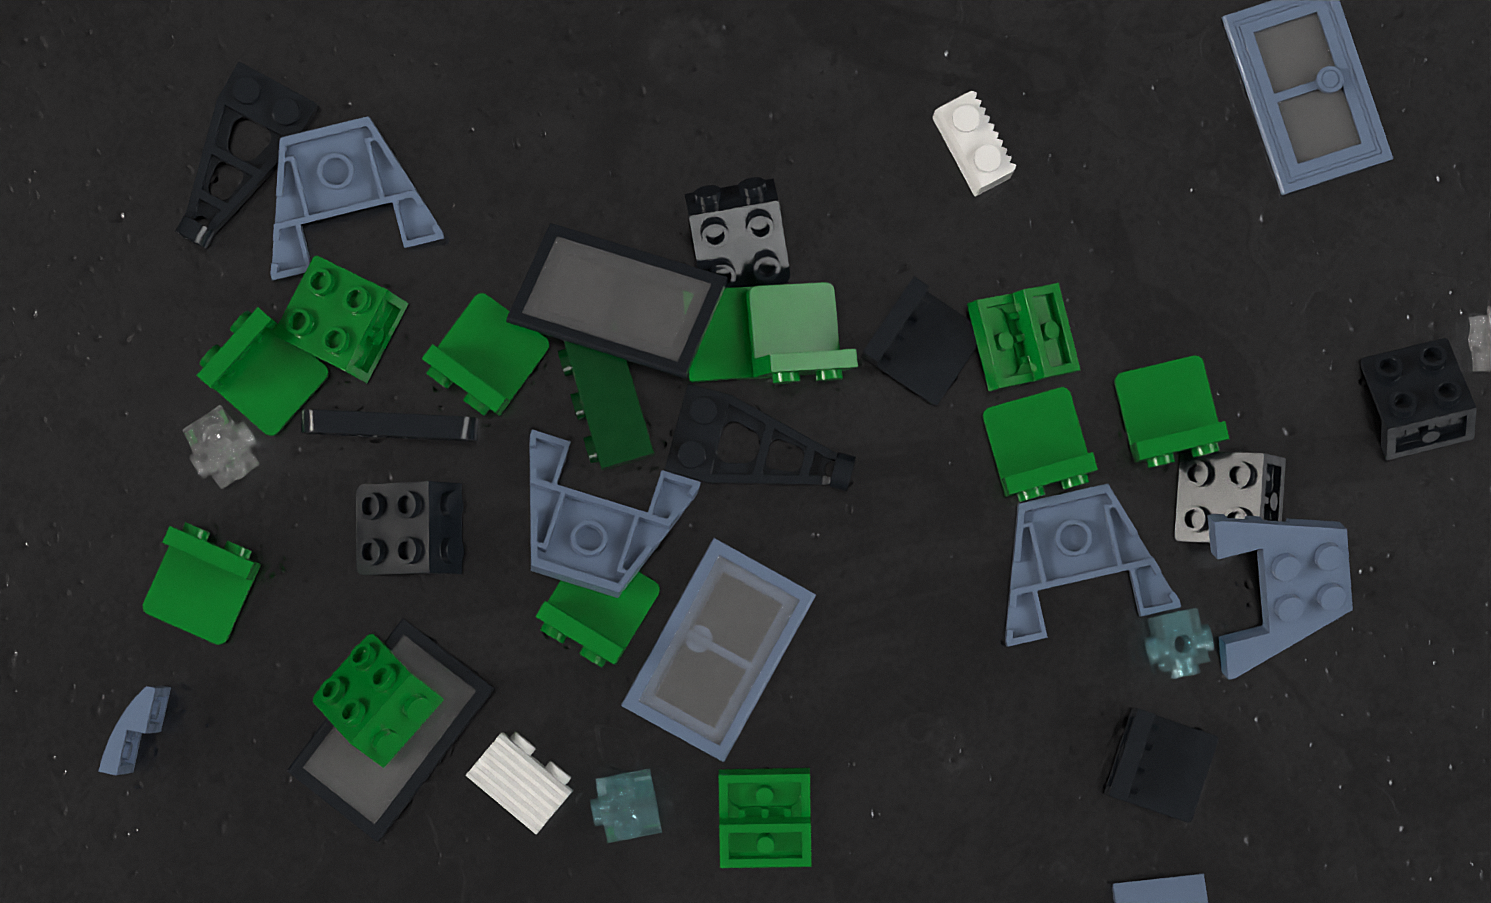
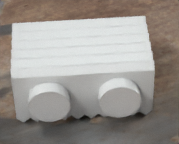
M970 91L936 109L932 118L973 195L977 196L1010 179L1016 164L1010 163L1011 156L1006 155L1007 148L1001 147L1003 140L997 139L999 132L993 131L994 124L988 123L990 116L984 115L986 108L980 107L982 100L975 99L977 92Z
M516 731L511 737L502 732L466 776L532 832L537 834L573 792L566 785L571 777L552 761L544 766L531 756L536 748Z

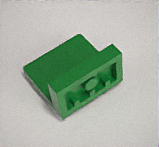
M314 256L278 323L274 335L334 365L349 375L368 383L409 303L371 281L324 258Z

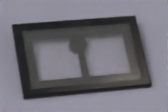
M550 223L507 316L506 322L686 379L727 285L728 278Z
M404 618L401 619L384 644L411 672L434 688L444 698V701L385 768L352 746L326 718L287 769V772L376 842L383 838L495 690V688Z

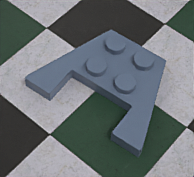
M370 116L280 138L276 213L273 230V256L270 273L272 280L306 272L311 259L302 224L390 202L393 203L404 248L445 238L443 230Z
M532 430L529 440L531 571L619 598L697 496L701 482L662 470L649 511L644 512L558 485L570 450L571 441Z
M1108 483L1018 504L1005 632L1006 647L1048 638L1037 593L1038 590L1127 570L1129 571L1139 616L1181 607L1180 600L1170 588L1161 573V569L1148 552L1136 528Z
M1224 514L1208 515L1211 553L1217 559L1257 550L1263 625L1219 636L1221 669L1228 680L1237 678L1353 610L1347 529L1340 522L1289 518L1282 522L1263 520L1259 516H1245L1244 519L1227 518Z

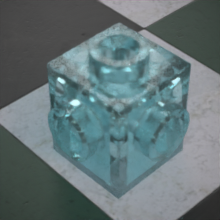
M1190 608L1147 618L1151 637L1145 638L1146 651L1150 664L1158 663L1160 672L1171 670L1173 678H1179L1200 673L1198 664L1210 662L1208 652L1214 651L1213 638L1209 625H1201L1198 608ZM1178 636L1184 640V648L1181 652H1178L1174 646V641Z
M650 769L596 779L598 798L590 799L595 826L604 825L608 843L662 833L658 803Z

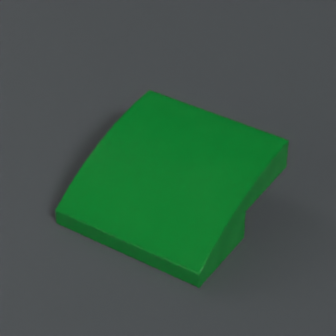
M1059 283L1027 288L1015 293L967 303L989 391L1027 384L1081 370Z
M752 287L724 289L690 368L689 378L691 383L731 379L772 378H754L746 298L747 291ZM683 291L686 315L694 294Z
M810 768L719 769L720 868L812 867Z

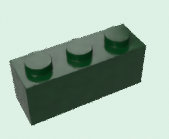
M614 322L610 331L619 333L617 325ZM564 341L566 349L559 350L558 355L565 377L574 375L578 392L570 395L577 419L586 418L591 436L584 437L583 439L590 463L599 462L601 469L606 471L655 456L627 360Z

